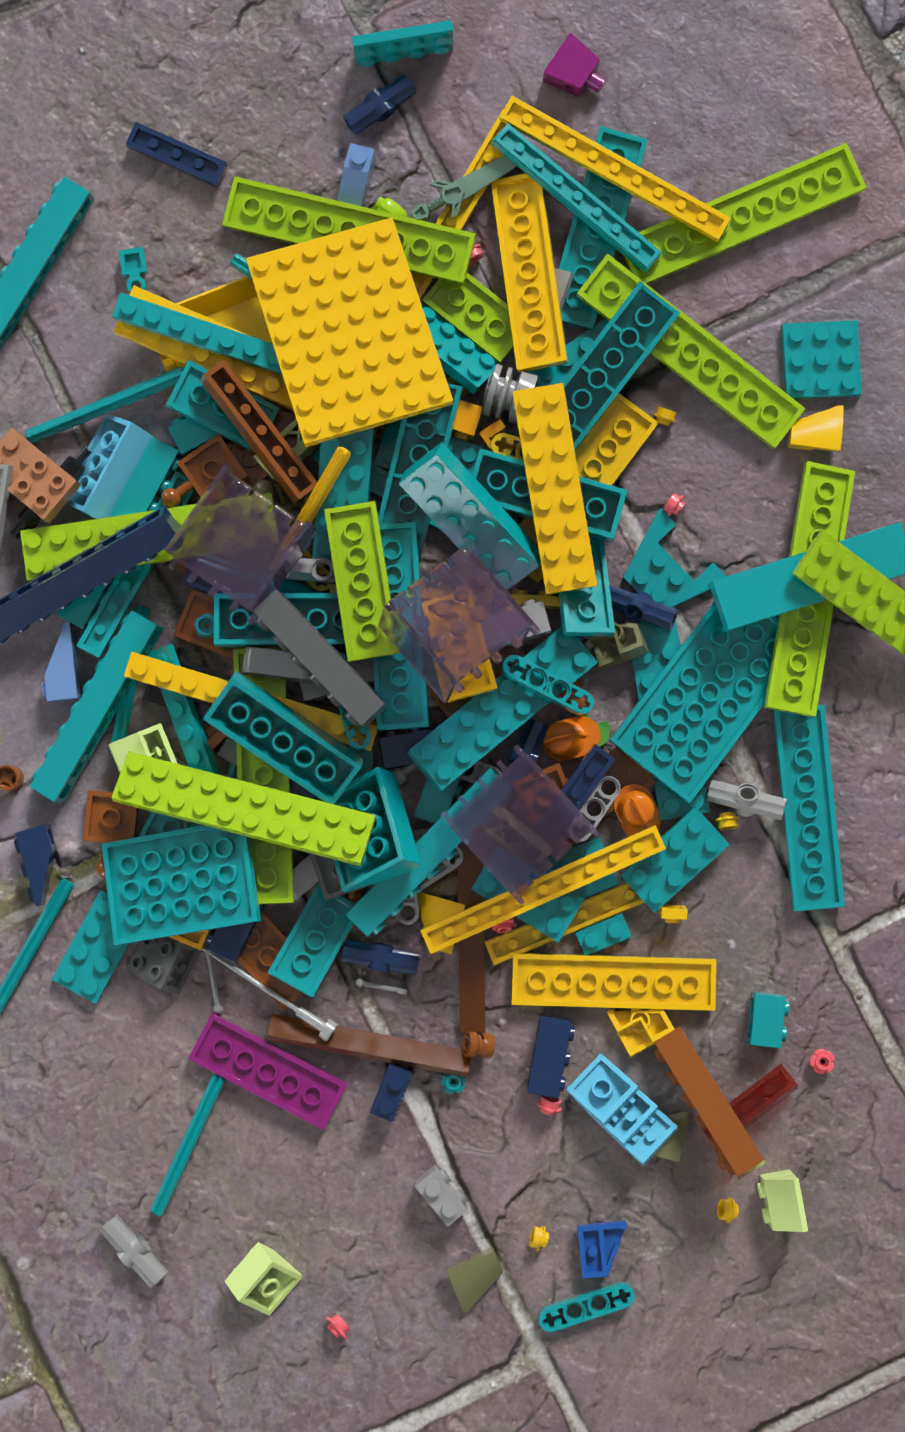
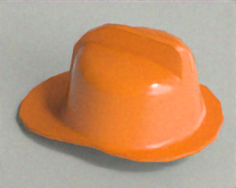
M585 716L560 720L549 726L543 740V747L546 754L551 759L557 761L582 757L588 753L593 744L599 745L601 731L593 719Z
M630 784L621 788L614 800V809L625 834L629 837L654 825L659 829L661 823L659 810L648 789L638 784Z

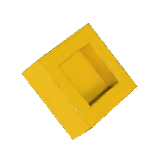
M664 904L659 909L660 917L665 919L667 923H680V920H687L688 909L685 905Z

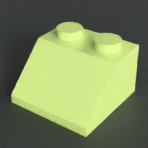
M790 1169L761 1174V1182L757 1183L760 1199L764 1198L766 1208H762L764 1223L769 1224L773 1231L807 1232L808 1227L799 1179Z
M258 1242L224 1282L239 1302L270 1316L303 1276L277 1252Z

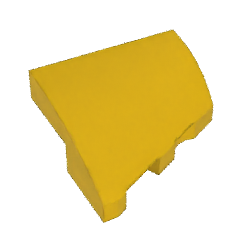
M839 405L796 420L789 430L787 448L839 452L842 442L844 406Z
M423 892L418 893L424 928L464 911V904ZM454 944L439 951L452 955Z
M663 1009L607 1011V1015L630 1058L654 1046L655 1041L675 1030Z

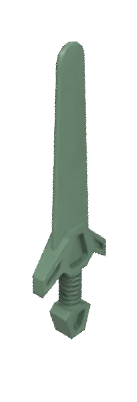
M504 155L453 183L436 180L430 186L442 191L440 198H436L427 205L419 203L411 212V216L413 219L426 221L429 218V214L439 209V207L441 208V206L446 205L452 207V220L459 215L460 207L464 200L517 166Z

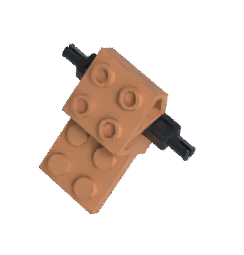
M11 427L0 440V464L13 466L11 485L7 490L26 505L18 515L20 522L10 532L13 536L19 539L21 537V530H27L28 527L34 529L42 519L48 524L81 486L76 481V478L85 469L82 463L92 453L83 446L74 458L68 456L61 466H58Z

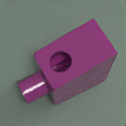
M569 33L543 74V81L575 96H580L586 86L599 93L606 79L596 74L600 62L599 58L572 33Z

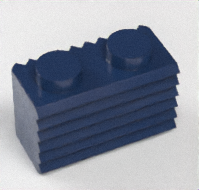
M389 1063L371 1107V1114L391 1122L395 1120L413 1074L411 1069L399 1064Z

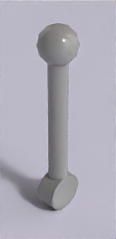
M358 978L355 981V985L358 988L365 986L405 995L408 990L366 982L362 978Z

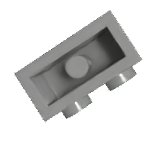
M434 1165L415 1181V1187L448 1227L468 1211L466 1203L468 1199L459 1188L456 1190L451 1185L452 1179L443 1168L439 1170Z

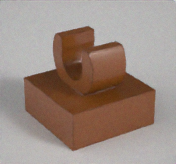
M208 724L204 728V731L211 737L208 743L211 750L218 753L228 736L211 724Z

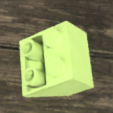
M161 723L108 744L120 773L128 751L178 764Z

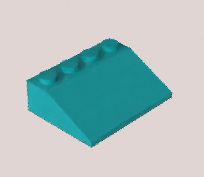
M377 767L351 781L334 805L376 815V821L362 866L334 860L342 892H348L401 876L421 865L396 774Z

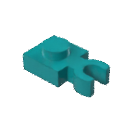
M144 247L118 250L122 276L124 278L130 277L127 281L128 291L131 292L133 285L136 283H140L141 288L147 291V284L141 277V275L148 274Z

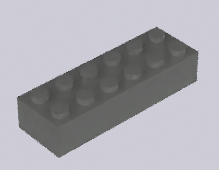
M275 589L253 610L258 616L254 620L265 631L267 630L269 633L272 631L275 634L272 639L283 650H290L293 653L290 658L301 669H308L311 672L308 677L319 688L323 689L325 687L329 691L326 696L337 707L341 708L343 706L348 711L344 715L352 724L367 727L389 706L284 594Z

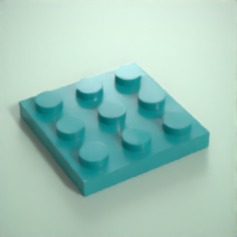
M858 320L782 324L785 393L793 399L858 397L862 395Z

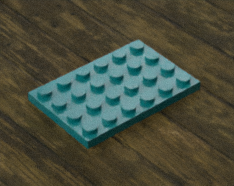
M201 825L102 844L114 945L261 921L250 837Z

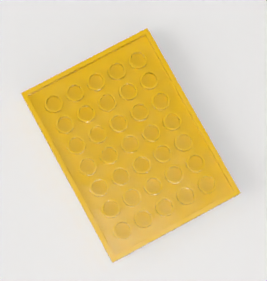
M393 217L246 258L305 447L453 405V398Z

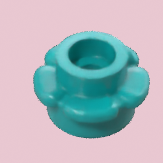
M203 614L195 620L194 627L197 629L196 633L202 638L214 637V618L212 614ZM205 624H209V628L206 629Z
M447 1073L442 1075L441 1084L447 1093H460L465 1088L464 1082H466V1077ZM452 1079L456 1080L455 1084L451 1083Z

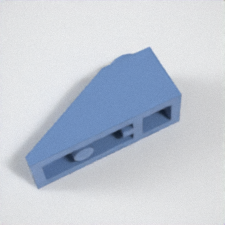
M350 143L337 201L364 206L376 161L375 149Z
M70 622L63 625L44 675L45 682L41 684L42 695L47 698L48 702L79 700L82 697L75 625Z

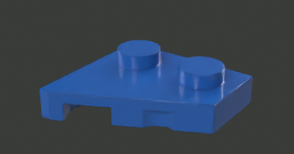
M626 1220L577 1225L582 1279L606 1277L609 1275L612 1261L617 1254L621 1237L627 1227Z

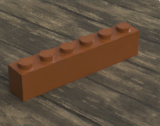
M225 360L206 372L200 382L291 501L295 504L311 492L316 486L317 481Z
M679 1026L655 1041L657 1050L653 1051L661 1065L665 1062L671 1071L667 1074L674 1086L680 1085L684 1093L681 1097L688 1108L693 1106L698 1115L694 1118L702 1131L707 1129L711 1134L712 1138L708 1141L716 1153L721 1151L726 1161L722 1163L729 1175L735 1174L739 1180L764 1165V1158L682 1028Z

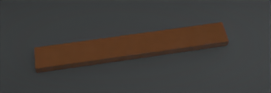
M473 829L476 834L466 844L463 841L458 844L464 854L462 863L457 867L458 903L465 905L464 910L483 902V896L471 889L483 870L482 829ZM484 931L459 941L460 1033H465L466 1031L485 1032Z
M272 1014L267 1034V1040L468 1077L471 1057H465L462 1049L341 1026L336 1027L326 1042L318 1036L319 1030L302 1019Z

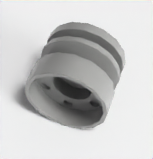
M496 364L495 370L489 376L484 393L483 416L489 417L492 406L497 407L495 419L499 420L503 411L508 410V423L517 425L512 391L535 388L538 375L522 371L518 380L515 381L512 380L513 368H508L506 378L501 377L503 365Z

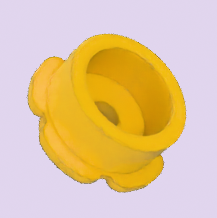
M658 406L656 413H653V415L656 416L657 422L669 426L671 422H676L674 419L677 412Z
M734 812L720 813L719 818L715 820L718 823V830L739 828L738 820H740V817L735 816Z
M728 1197L719 1201L717 1215L720 1220L731 1223L732 1220L738 1217L739 1207L734 1199Z
M534 1226L532 1228L529 1246L536 1248V1251H539L541 1247L545 1248L548 1243L549 1233L545 1232V1226Z

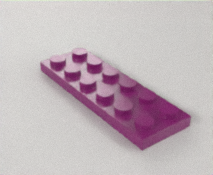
M215 1013L211 1014L188 1058L324 1130L348 1084Z

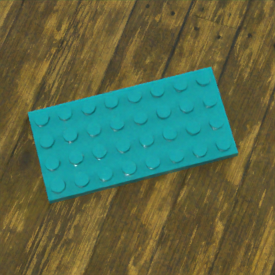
M714 601L608 741L686 803H691L765 704L779 619L773 617L723 633L722 628L724 627Z

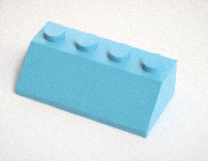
M108 413L105 414L87 448L92 453L82 463L85 469L76 478V481L81 486L68 500L66 505L92 519L109 517L148 443L154 436L130 421Z

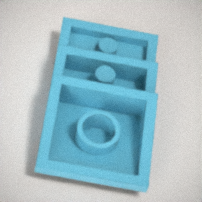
M601 1053L566 1089L581 1107L643 1166L678 1130V1126L658 1109V1106L641 1092L639 1087Z

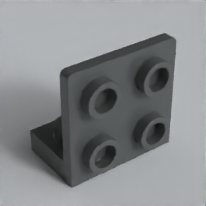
M170 937L141 941L136 946L127 966V971L160 990L180 994L199 950Z

